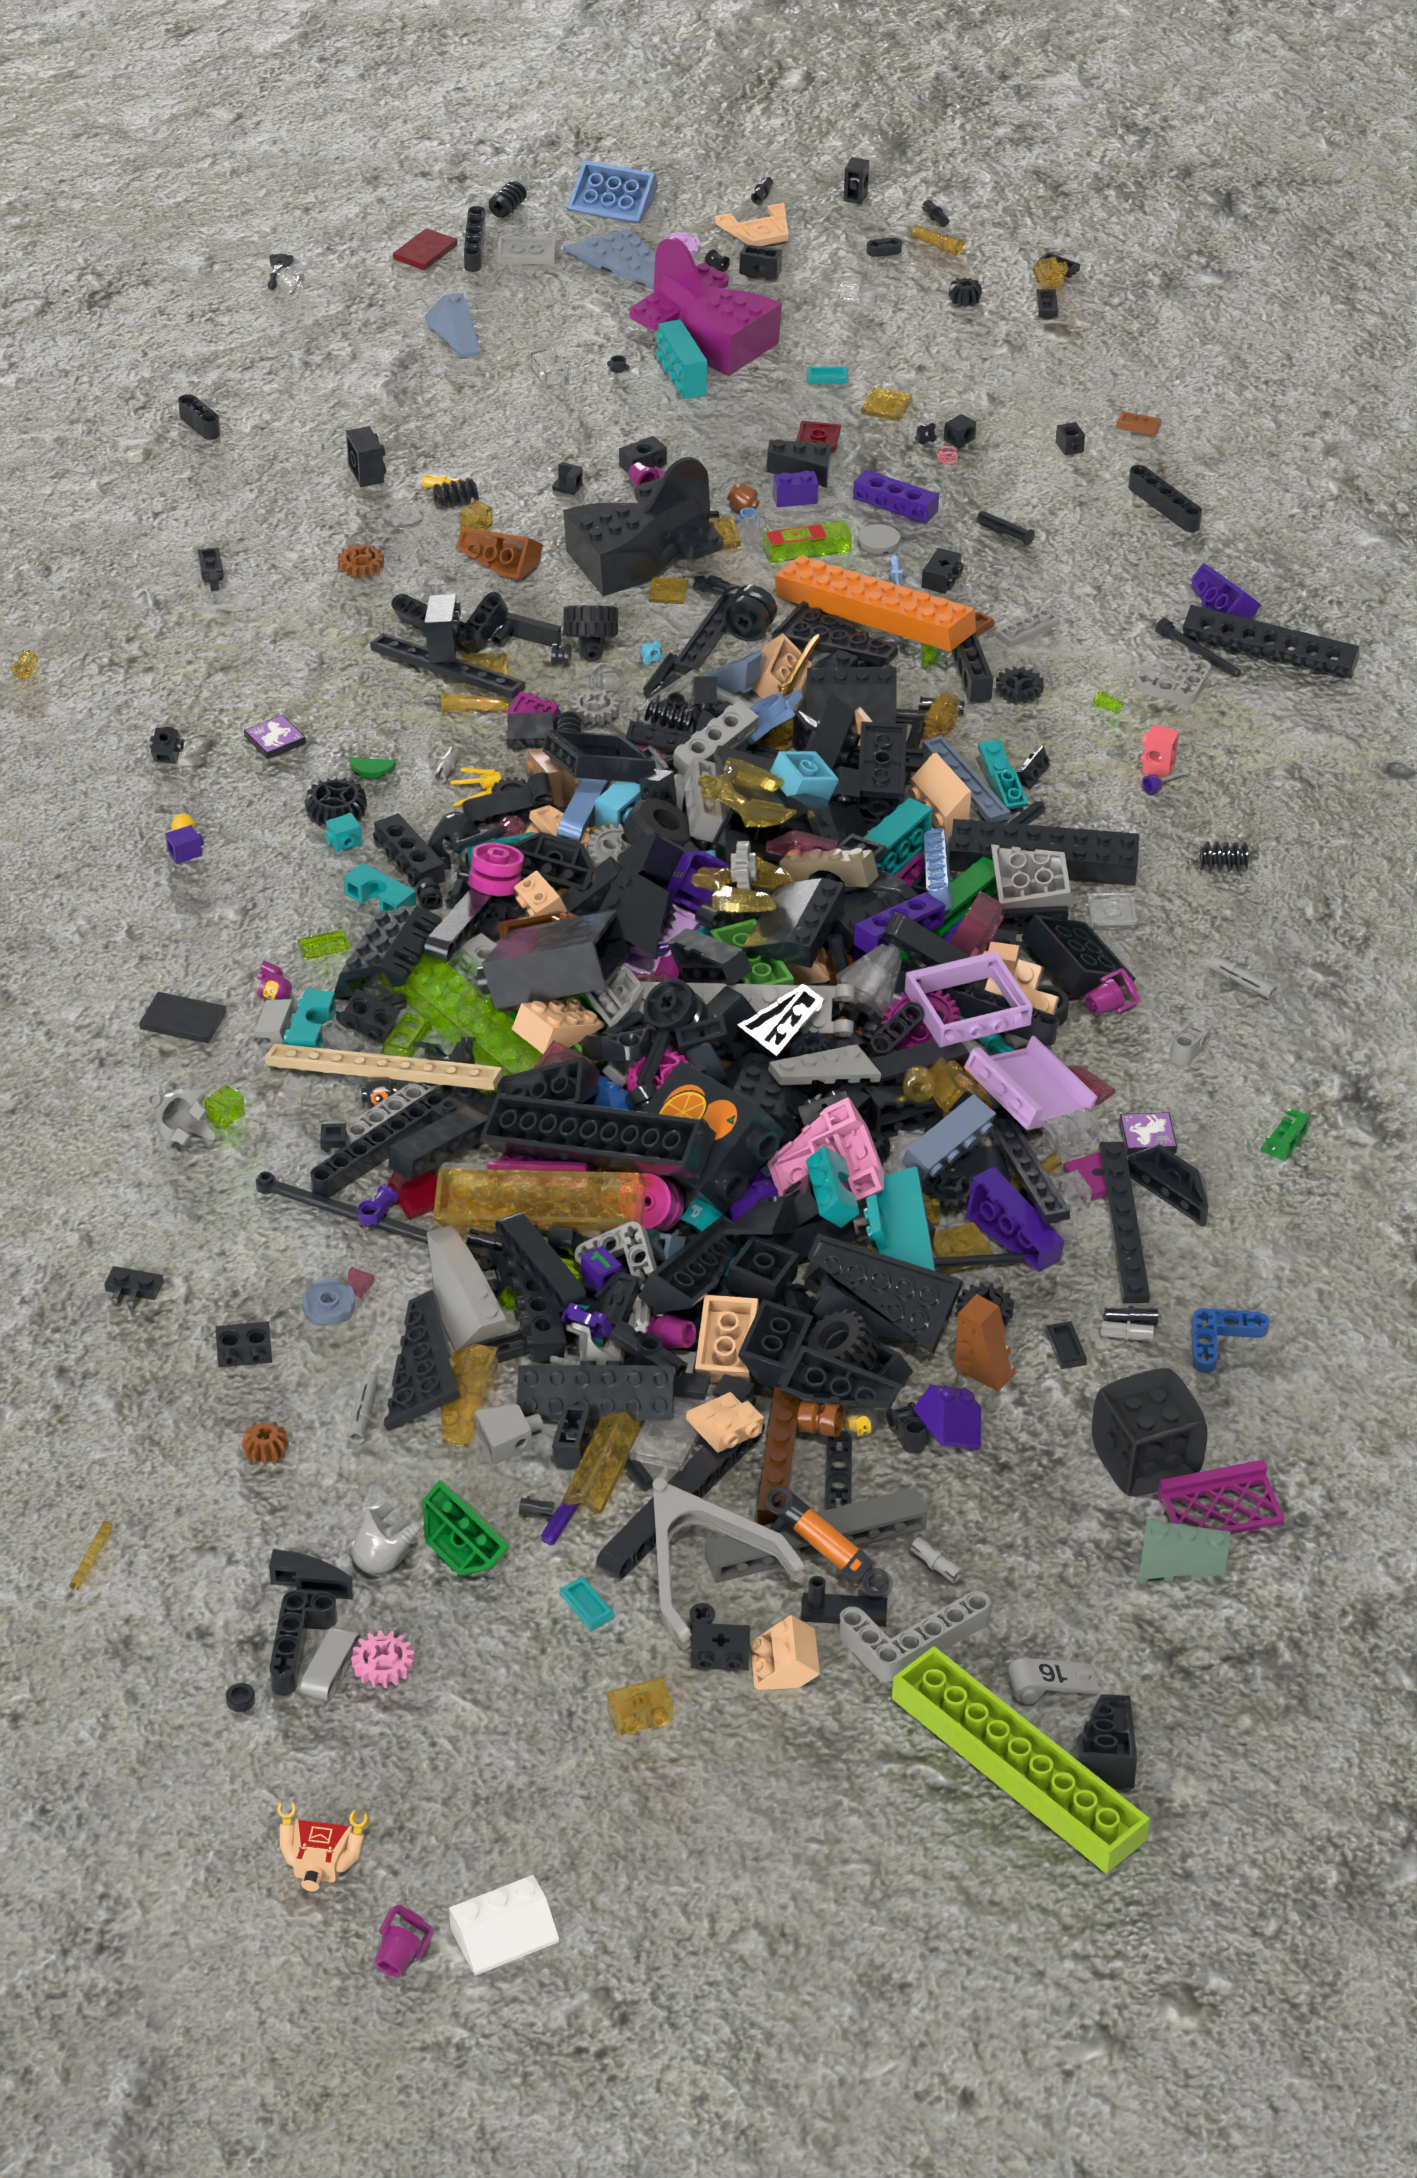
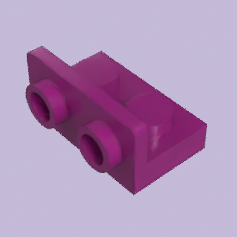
M520 691L507 714L553 713L554 721L561 711L559 705L552 700L544 701L533 693L526 694Z

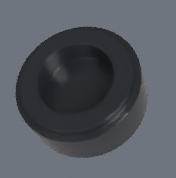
M237 1683L230 1686L226 1691L228 1708L235 1712L250 1710L255 1704V1691L253 1687L246 1683Z

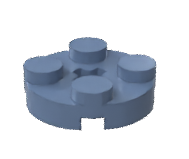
M337 1279L315 1281L311 1284V1289L307 1292L305 1290L302 1294L303 1311L314 1325L346 1322L351 1319L355 1308L354 1291L349 1285L348 1288L345 1285H341V1281ZM327 1299H331V1302H332V1303H325V1302H326Z

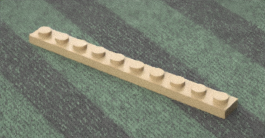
M275 1043L264 1057L266 1066L358 1075L369 1078L388 1077L391 1080L471 1087L483 1090H495L503 1077L502 1067Z

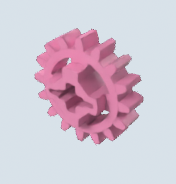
M381 1630L376 1637L369 1633L367 1634V1641L359 1639V1647H353L351 1659L355 1676H361L362 1683H366L369 1680L372 1681V1687L374 1688L378 1683H382L383 1687L387 1688L388 1682L391 1681L393 1684L398 1685L399 1677L407 1679L408 1671H413V1662L415 1661L411 1643L404 1642L403 1635L395 1638L394 1631H391L388 1636H384ZM399 1654H400L401 1657H402L401 1661L398 1660V1655H399ZM365 1658L368 1659L367 1664L364 1662Z

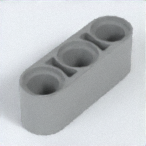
M332 1626L302 1678L301 1693L328 1702L331 1701L352 1664L353 1647H359L358 1640L361 1639V1635Z

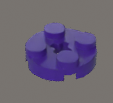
M569 1303L568 1308L564 1310L561 1321L565 1325H570L572 1322L589 1327L591 1337L604 1340V1337L608 1340L614 1329L613 1325L607 1321L608 1316L596 1311L593 1314L584 1312V1308L573 1303Z

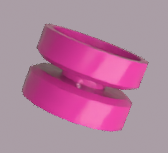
M483 843L477 845L472 851V867L469 873L470 886L481 893L494 896H508L516 893L514 886L521 882L520 872L523 868L524 855L518 849L505 844Z
M641 1173L629 1178L623 1185L619 1195V1210L627 1223L634 1221L645 1229L665 1232L674 1227L681 1219L684 1211V1196L680 1187L673 1180L651 1173Z

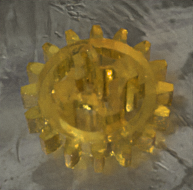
M946 691L940 694V698H935L930 705L931 708L925 715L924 723H926L924 730L927 736L934 738L941 735L944 737V734L948 735L949 731L953 728L954 722L958 720L960 711L957 708L960 705L959 697Z

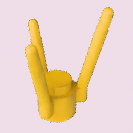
M462 767L461 772L482 775L476 779L452 780L450 784L480 783L481 788L486 789V791L454 803L453 807L461 806L468 799L492 794V786L494 787V783H499L501 779L499 771Z

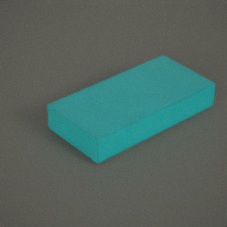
M807 367V384L848 383L847 367Z
M584 1577L560 1588V1596L590 1632L614 1620V1612Z

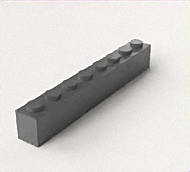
M916 1488L900 1490L896 1493L817 1512L856 1547L924 1531L927 1524V1510ZM769 1523L764 1527L770 1528L773 1523ZM788 1525L780 1532L801 1561L823 1556ZM728 1535L705 1540V1560L715 1583L782 1567L775 1556Z

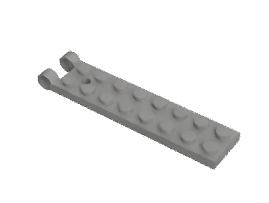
M641 982L644 986L639 1011L644 1014V1002L648 993L661 982ZM686 983L705 1001L706 1005L725 986H728L743 994L756 1012L766 1009L781 997L801 986L734 984L731 986L720 983ZM839 984L836 986L806 985L823 998L821 1008L801 1032L808 1033L810 1030L814 1033L820 1031L821 1035L826 1034L828 1036H853V1021L845 1019L832 1021V1001H853L855 987L850 984ZM644 1016L643 1025L649 1024L650 1032H658L650 1023L647 1022Z

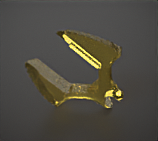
M728 757L723 769L724 774L719 776L702 775L698 779V785L703 787L701 792L704 796L720 800L739 812L747 827L777 825L785 822L797 813V810L784 808L783 804L757 799L748 801L733 790L732 785L735 784L774 792L785 784V781L782 778H778L777 775H773V773L743 760L740 761L739 759Z
M757 858V881H752L751 885L775 889L777 885L794 882L790 874L782 870V868ZM702 867L691 878L694 886L707 889L713 893L712 909L726 912H765L776 909V904L767 893L726 886L727 884L737 883V881L732 882L731 868Z

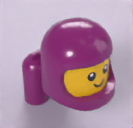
M264 960L257 977L262 981L258 987L257 996L267 1000L289 999L292 993L290 981L282 977L283 971L280 967Z

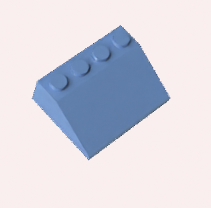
M583 161L567 209L579 213L640 223L652 204L658 188L655 173Z

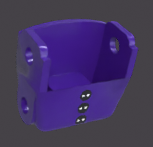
M692 851L683 854L666 888V891L671 894L670 901L674 905L696 913L701 905L716 899L729 865L703 851Z

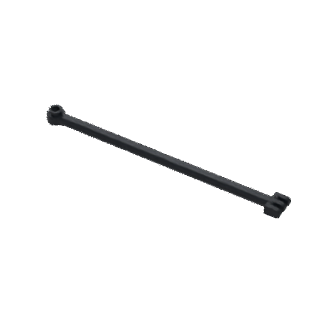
M269 1171L261 1172L258 1175V1179H256V1189L259 1193L278 1194L359 1221L358 1210L355 1206L277 1181L275 1176ZM367 1211V1212H364L363 1214H365V1215H372V1214H374V1213H373V1212H370V1211ZM385 1216L382 1217L380 1222L378 1221V1224L375 1223L374 1227L428 1244L427 1230ZM466 1244L477 1261L480 1258L478 1251L481 1248Z

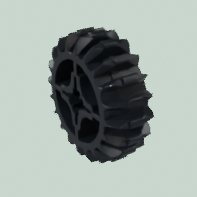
M337 777L330 780L327 778L324 782L318 781V785L313 784L311 789L307 790L305 796L307 815L311 817L312 822H317L318 825L325 824L326 826L327 820L352 813L357 821H360L361 816L365 815L367 806L366 793L360 784H355L354 780L347 781L346 778L340 780Z

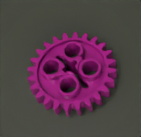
M941 989L936 993L934 991L924 993L944 1025L961 1021L959 1007H957L955 1000L951 1001L949 994L943 996ZM901 992V1000L893 998L894 1006H886L888 1012L882 1014L884 1021L881 1022L882 1026L905 1004L911 1002L905 993ZM906 1015L909 1019L915 1020L912 1016ZM921 1020L917 1029L896 1051L935 1040L923 1020ZM890 1030L893 1034L899 1035L896 1031Z

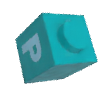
M695 1198L681 1217V1220L690 1225L699 1234L722 1216V1214L710 1204Z

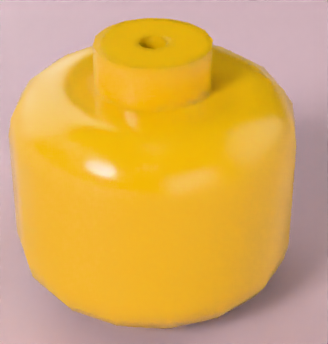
M184 813L178 814L173 818L171 828L176 830L192 825L195 829L197 824L189 814Z

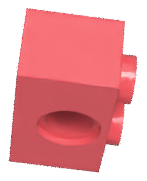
M1153 724L1150 731L1145 732L1142 741L1145 750H1143L1140 763H1143L1142 773L1157 775L1160 778L1171 775L1176 763L1178 730Z

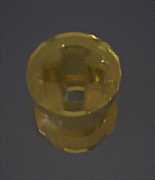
M23 650L18 656L19 660L13 664L12 672L20 679H27L30 677L31 669L36 666L38 659L32 651Z

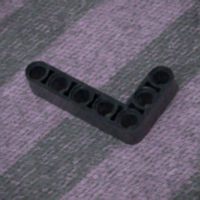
M498 592L488 593L466 623L460 621V624H458L457 648L469 654H476L485 646L508 613V608ZM406 594L396 595L391 602V606L398 618L426 633L425 618L428 605Z

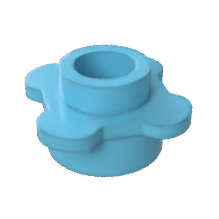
M659 641L647 642L641 647V656L643 657L642 661L644 664L649 665L653 661H661L663 655L660 653L661 643Z

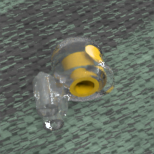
M844 1405V1425L847 1432L851 1435L852 1441L857 1440L859 1437L871 1436L876 1433L879 1428V1417L872 1407L860 1406L852 1408L851 1405Z

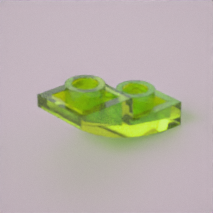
M921 643L920 664L921 668L926 670L931 663L935 662L937 650H935L934 646Z

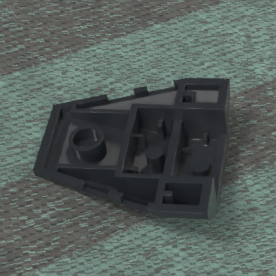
M806 793L787 797L794 819L808 817L816 843L821 851L835 849L851 833L863 838L868 834L859 808Z

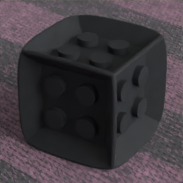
M1159 1368L1113 1381L1098 1391L1093 1408L1092 1439L1103 1465L1117 1486L1127 1496H1141L1157 1492L1160 1480L1201 1471L1207 1445V1424L1197 1401L1182 1379L1172 1369Z

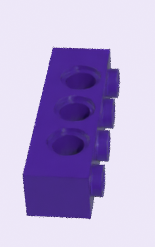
M865 470L854 481L853 499L926 524L938 512V493L869 470Z
M924 892L856 923L854 945L872 957L882 954L896 947L882 937V933L892 913L903 914L931 931L944 925L946 904Z

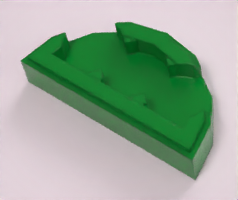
M350 757L351 770L359 773V776L362 778L379 779L381 775L393 772L396 767L395 760Z

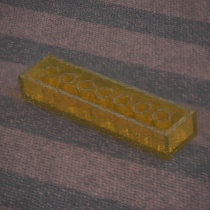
M439 1169L433 1219L442 1227L452 1225V1227L495 1228L497 1220L520 1211L525 1214L533 1225H538L539 1229L549 1230L553 1224L574 1227L578 1230L610 1231L632 1221L642 1226L647 1182L640 1173Z

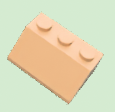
M784 634L779 635L763 647L762 652L766 654L767 660L760 679L752 684L754 687L752 690L762 699L779 692L778 684L785 683L801 655V651ZM808 659L792 686L793 691L801 690L807 677V668H811L812 665Z
M937 753L932 754L911 778L909 795L910 798L916 801H924L927 806L933 808L932 822L934 826L944 829L945 835L952 833L953 819L969 820L971 790Z

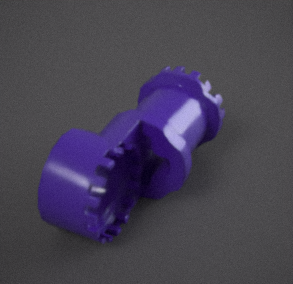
M383 1184L377 1189V1194L374 1198L363 1201L358 1205V1219L362 1225L363 1223L364 1226H367V1224L368 1226H371V1224L374 1226L375 1223L378 1224V1221L380 1222L382 1217L387 1215L391 1204L398 1201V1192H394L395 1189H391L392 1186L388 1187L387 1184ZM367 1210H368V1211H370V1212H373L374 1214H372V1215H365V1214H363V1213H364V1212H367Z

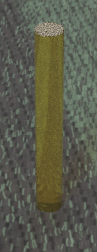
M109 1521L102 1522L69 1584L71 1589H80L113 1527Z

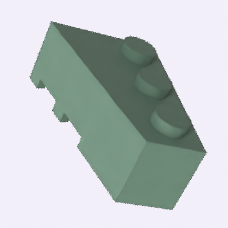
M1147 1520L1138 1584L1147 1583V1579L1163 1578L1164 1581L1173 1580L1174 1576L1189 1575L1190 1578L1225 1575L1231 1532Z

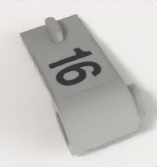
M1020 1658L1013 1661L1007 1669L1015 1698L1018 1702L1024 1704L1037 1702L1045 1690L1096 1695L1100 1692L1093 1666L1088 1663Z

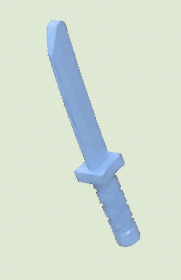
M893 555L890 558V582L900 586L903 570H900L898 556Z

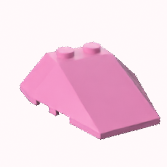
M845 1098L825 1108L811 1125H807L802 1129L803 1132L793 1142H788L767 1162L779 1196H783V1190L809 1174L806 1160L822 1146L828 1147L846 1159L850 1177L842 1182V1185L848 1191L855 1194L857 1201L864 1200L866 1197L884 1190L883 1167L868 1127L850 1098Z

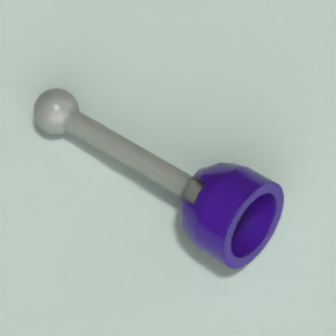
M1185 767L1182 771L1163 778L1153 774L1145 776L1142 779L1143 789L1148 794L1157 792L1162 787V782L1182 775L1189 776L1191 770Z

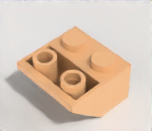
M793 1615L788 1616L750 1642L754 1688L758 1690L800 1688L820 1675L815 1629Z

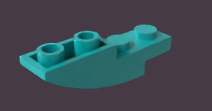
M1001 740L980 742L978 744V751L984 764L983 773L992 792L1008 809L1028 806V801L1016 770L1011 768Z

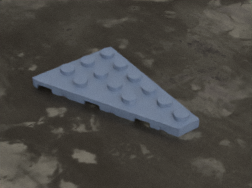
M631 229L605 234L597 238H588L585 241L564 246V253L566 255L569 253L578 256L580 261L587 262L600 269L606 267L612 270V274L621 276L634 283L640 281L646 284V288L654 290L655 254Z

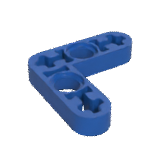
M1209 1308L1196 1310L1192 1320V1364L1194 1369L1201 1373H1210L1215 1370L1218 1357L1217 1335L1262 1338L1268 1334L1269 1317L1264 1313L1254 1311ZM1202 1320L1206 1321L1207 1328H1202ZM1227 1320L1235 1321L1237 1325L1228 1326L1224 1322ZM1208 1338L1211 1342L1205 1344L1199 1342L1198 1339ZM1202 1354H1207V1361H1203Z

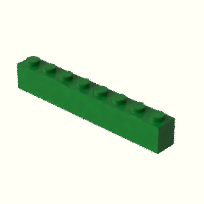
M982 857L951 882L952 907L945 911L944 925L931 930L932 933L942 938L950 931L952 926L956 925L962 918H967L973 913V910L978 909L998 892L993 860ZM897 947L884 952L910 963L915 960V958Z

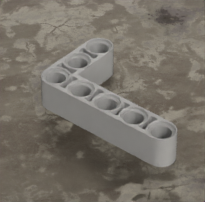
M970 1592L891 1639L863 1610L857 1607H848L840 1614L839 1637L878 1679L885 1682L893 1681L895 1675L931 1647L935 1646L943 1652L984 1628L989 1621L991 1602L989 1596L984 1592Z

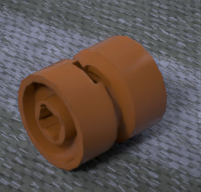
M802 1401L798 1411L797 1424L799 1431L813 1434L820 1431L821 1435L839 1437L845 1420V1406Z

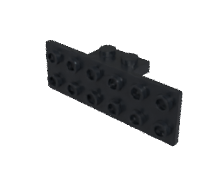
M580 1361V1365H519L517 1405L520 1406L525 1417L539 1414L542 1420H559L563 1405L590 1406L593 1420L672 1421L674 1419L675 1367L622 1365V1361H606V1365H596V1361Z

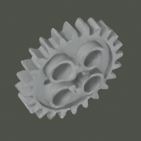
M610 824L608 829L602 826L600 830L596 829L594 834L590 835L586 850L591 863L594 864L593 867L596 868L610 856L620 864L618 855L627 850L630 845L627 842L622 825L619 824L618 828H615Z

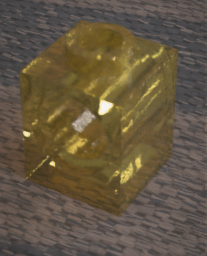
M478 500L460 510V528L485 531L493 525L492 507Z

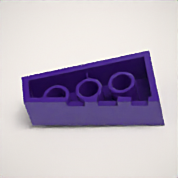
M995 1167L973 1177L965 1218L1012 1253L1038 1252L1039 1254L1024 1255L1026 1263L1039 1272L1060 1261L1065 1240L1049 1224H1045L1040 1214Z

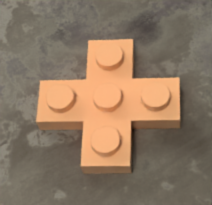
M1018 960L1014 979L1034 1008L1054 1015L1059 997L1037 991L1043 967ZM988 978L985 990L1004 997L993 978Z

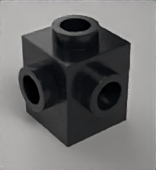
M172 727L155 728L154 736L151 735L149 742L154 761L177 764L179 752H182L184 748V740L181 739L178 730Z

